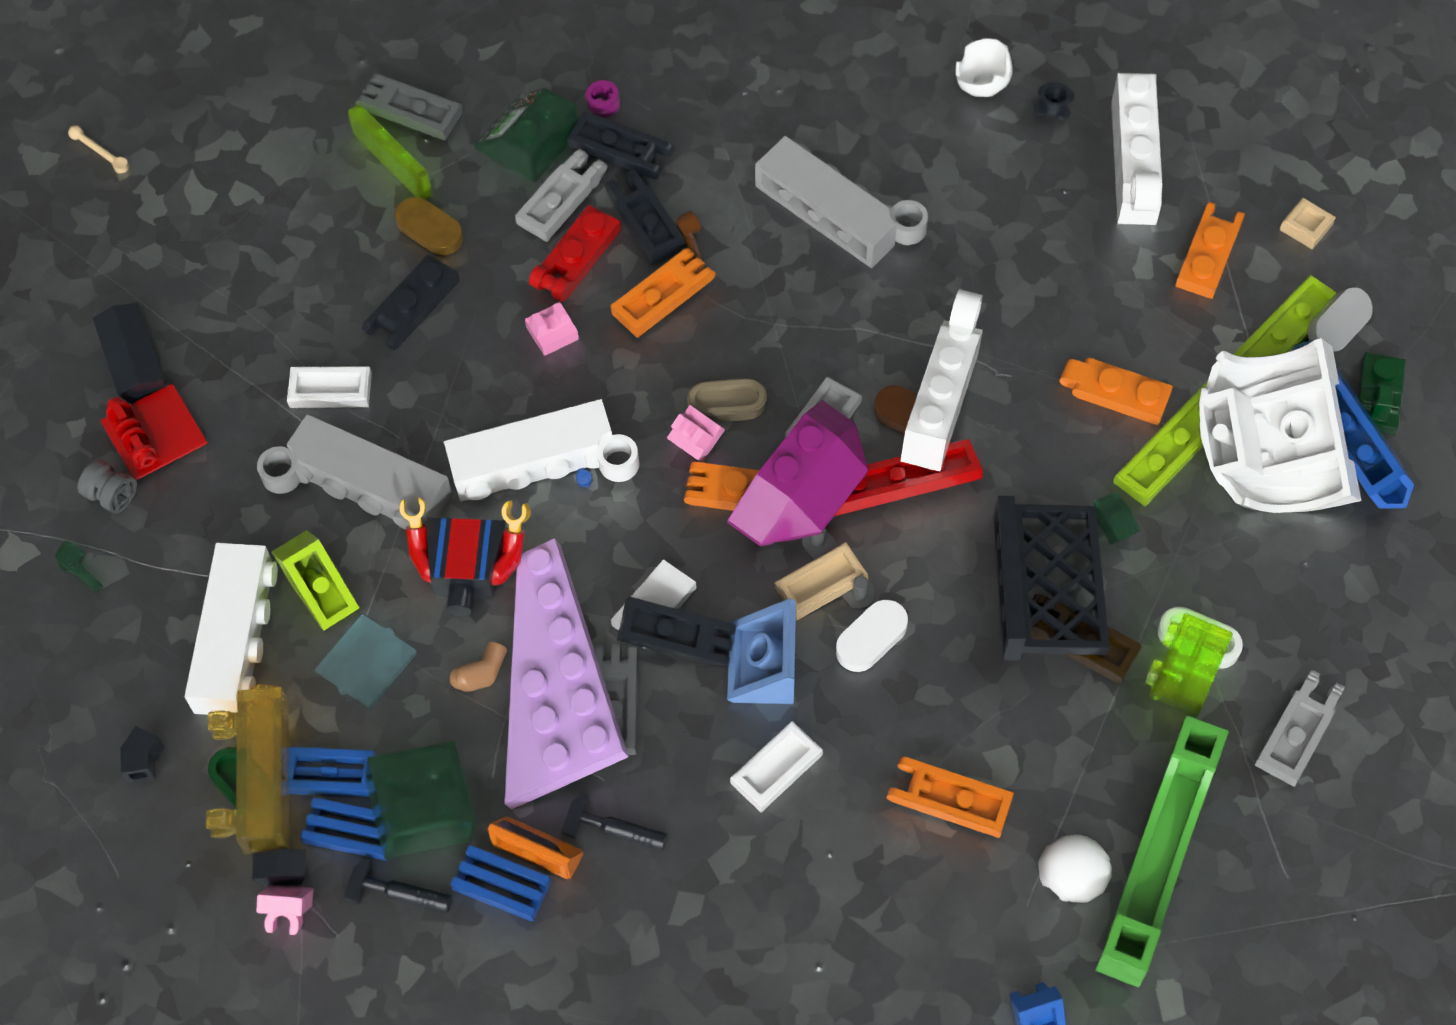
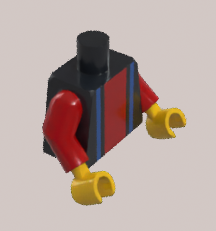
M418 497L420 512L417 515H411L407 512L406 500L403 499L399 510L401 515L409 520L406 534L410 559L422 580L432 584L436 595L448 596L446 609L448 613L455 616L471 614L473 597H493L497 585L504 584L520 565L525 533L521 529V524L526 522L531 515V509L527 503L523 504L522 515L519 519H515L512 516V501H507L502 508L504 520L427 517L426 524H422L421 517L425 514L427 508L424 499Z

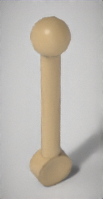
M74 125L69 128L68 134L71 139L82 141L113 164L114 170L117 173H125L129 169L126 158L112 155L83 134V129L80 126Z

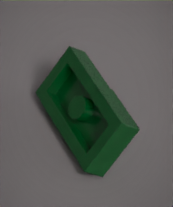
M1365 352L1361 362L1358 399L1382 433L1395 435L1399 427L1406 359Z

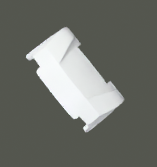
M1320 338L1288 353L1256 358L1235 356L1226 351L1220 352L1216 357L1217 362L1212 366L1206 388L1203 387L1201 389L1199 402L1200 432L1210 469L1217 482L1225 488L1235 503L1245 508L1263 512L1291 513L1321 510L1361 501L1355 464L1348 457L1335 385L1339 384L1332 345Z

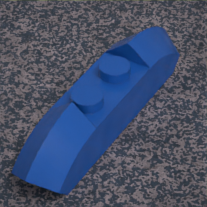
M1315 339L1297 344L1291 351L1306 346ZM1337 369L1339 384L1335 385L1348 457L1354 461L1357 479L1378 508H1406L1414 483L1391 445Z

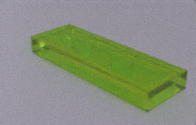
M357 104L348 110L354 135L415 197L423 199L430 197L432 191L427 171L362 106Z

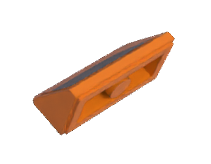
M503 817L490 823L487 829L494 847L567 880L572 878L583 856L582 849L510 817Z

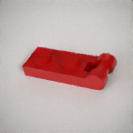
M587 205L544 262L533 269L529 277V285L538 290L546 289L551 292L553 298L565 302L620 232V221ZM558 273L562 276L557 278L554 275Z

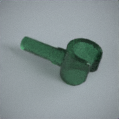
M64 541L55 553L59 568L64 572L75 574L95 593L99 592L103 585L84 566L79 564L85 553L75 544Z

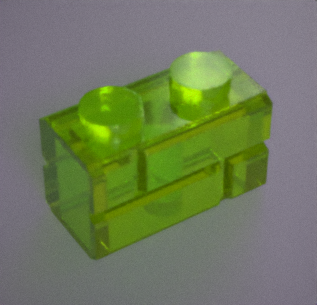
M1184 613L1180 624L1171 621L1162 642L1163 645L1169 647V650L1163 662L1154 660L1145 682L1153 686L1149 697L1189 715L1198 717L1233 633L1188 613Z

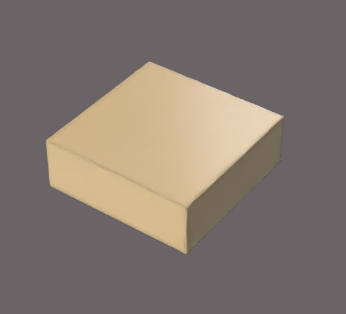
M1302 198L1284 219L1280 230L1313 249L1331 228L1336 217L1307 199Z

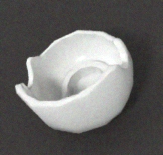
M983 38L969 43L965 47L963 60L956 62V76L960 88L974 97L994 96L1008 85L1013 73L1008 47L998 39Z
M1075 834L1059 838L1045 847L1038 861L1042 885L1049 887L1062 901L1089 902L1105 891L1111 879L1112 866L1109 856L1095 840L1083 835Z

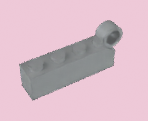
M784 136L755 163V186L870 268H873L895 246V241L903 245H913L920 242L926 235L928 212L921 203L913 200H903L896 203L893 207L883 204L870 195L864 186L854 184L841 175L835 166L824 163L815 157L806 146L795 143L787 136ZM910 218L919 224L913 227H905L899 224L898 221Z
M306 414L288 441V448L282 446L269 448L260 455L257 461V471L261 481L270 492L276 494L287 493L295 489L300 482L308 484L310 481L321 486L325 492L336 499L342 500L345 497L358 503L369 514L379 515L381 513L392 518L398 526L405 530L409 526V520L405 519L399 510L403 499L406 500V510L411 515H417L420 512L418 497L424 499L427 508L421 520L422 524H426L427 517H440L453 496L447 476ZM275 465H291L289 471L282 476L273 477L268 475L271 468Z

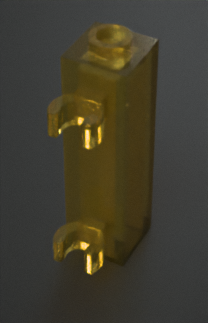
M259 684L251 687L249 690H237V712L225 710L208 712V730H213V739L224 740L237 735L236 810H207L206 828L211 829L212 838H224L236 834V840L244 854H253L277 848L289 849V703L282 687Z

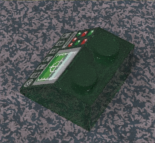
M547 88L521 94L476 142L475 149L536 183L568 146L567 137L578 121L576 104Z

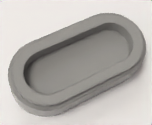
M1356 287L1338 292L1310 322L1308 327L1309 341L1322 338L1332 345L1333 352L1342 350L1372 316V302L1368 294Z

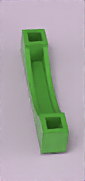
M1186 715L1177 735L1095 971L1138 988L1140 987L1155 951L1169 901L1201 807L1219 762L1229 732L1228 730Z

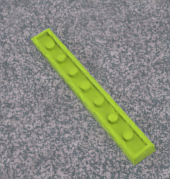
M1310 275L1233 355L1256 358L1290 352L1295 345L1303 343L1308 338L1310 322L1337 293ZM1207 382L1115 475L1113 483L1146 507L1203 447L1200 432L1199 402L1201 389L1203 387L1206 388Z

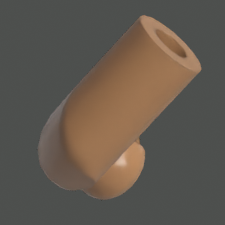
M488 642L480 661L455 667L450 673V683L453 688L464 692H471L491 686L497 678L507 653L506 647L496 642Z

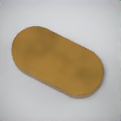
M411 197L403 200L396 207L395 219L399 230L430 252L444 256L456 252L461 247L463 234L459 222L427 200Z

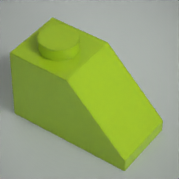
M308 530L271 552L289 583L322 630L328 629L359 609L320 540Z

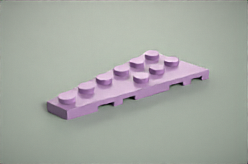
M555 538L522 553L521 563L517 567L505 805L511 810L629 757L561 545Z

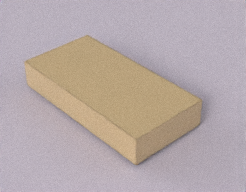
M845 542L774 583L783 601L789 598L796 601L797 621L852 590L856 577L864 576L868 580V574Z

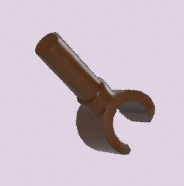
M689 211L677 218L676 226L685 238L688 248L695 254L693 259L699 257L704 262L696 239L693 236L701 231V225L696 215Z

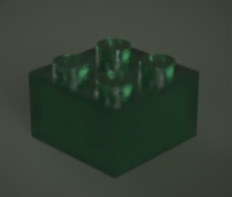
M455 741L368 757L365 781L384 859L471 841L476 820Z

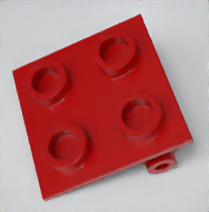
M173 383L131 405L120 397L110 399L106 404L107 417L100 420L129 473L135 480L208 444Z

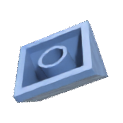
M789 598L730 622L737 627L735 635H729V640L733 641L732 651H729L728 701L733 703L794 704L796 601Z

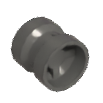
M100 459L90 463L84 469L78 481V492L80 495L91 501L99 500L102 508L114 514L120 513L127 508L137 489V482L133 477L123 472L115 473L112 465Z

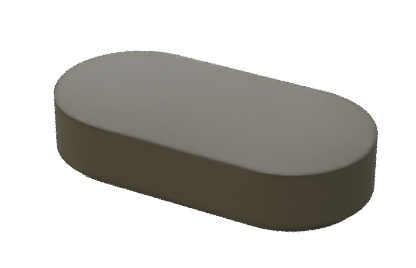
M750 378L701 382L690 389L687 396V406L691 405L714 422L751 420L759 417L765 411L767 392L759 381Z

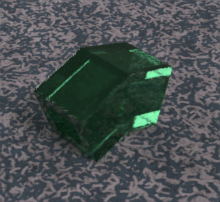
M1117 492L1093 501L1096 508L1097 523L1103 529L1110 545L1140 532L1129 506Z

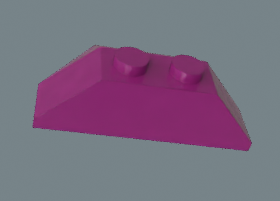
M824 400L808 410L756 474L727 523L760 547L771 545L773 542L790 541L821 534L868 473L856 423Z

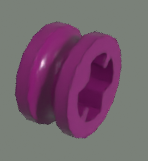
M600 80L589 85L585 96L588 109L592 114L599 117H608L618 111L620 108L619 91L613 82ZM603 95V97L608 100L603 101L601 98L597 97Z

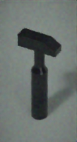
M583 793L571 802L561 830L562 835L576 839L580 825L584 823L601 828L606 834L661 851L664 850L668 838L666 833L611 816L603 818L586 813L590 798Z
M363 858L353 868L344 895L346 901L360 904L364 889L368 888L383 892L388 898L448 913L452 903V895L395 880L386 882L370 878L369 874L373 862L367 858Z

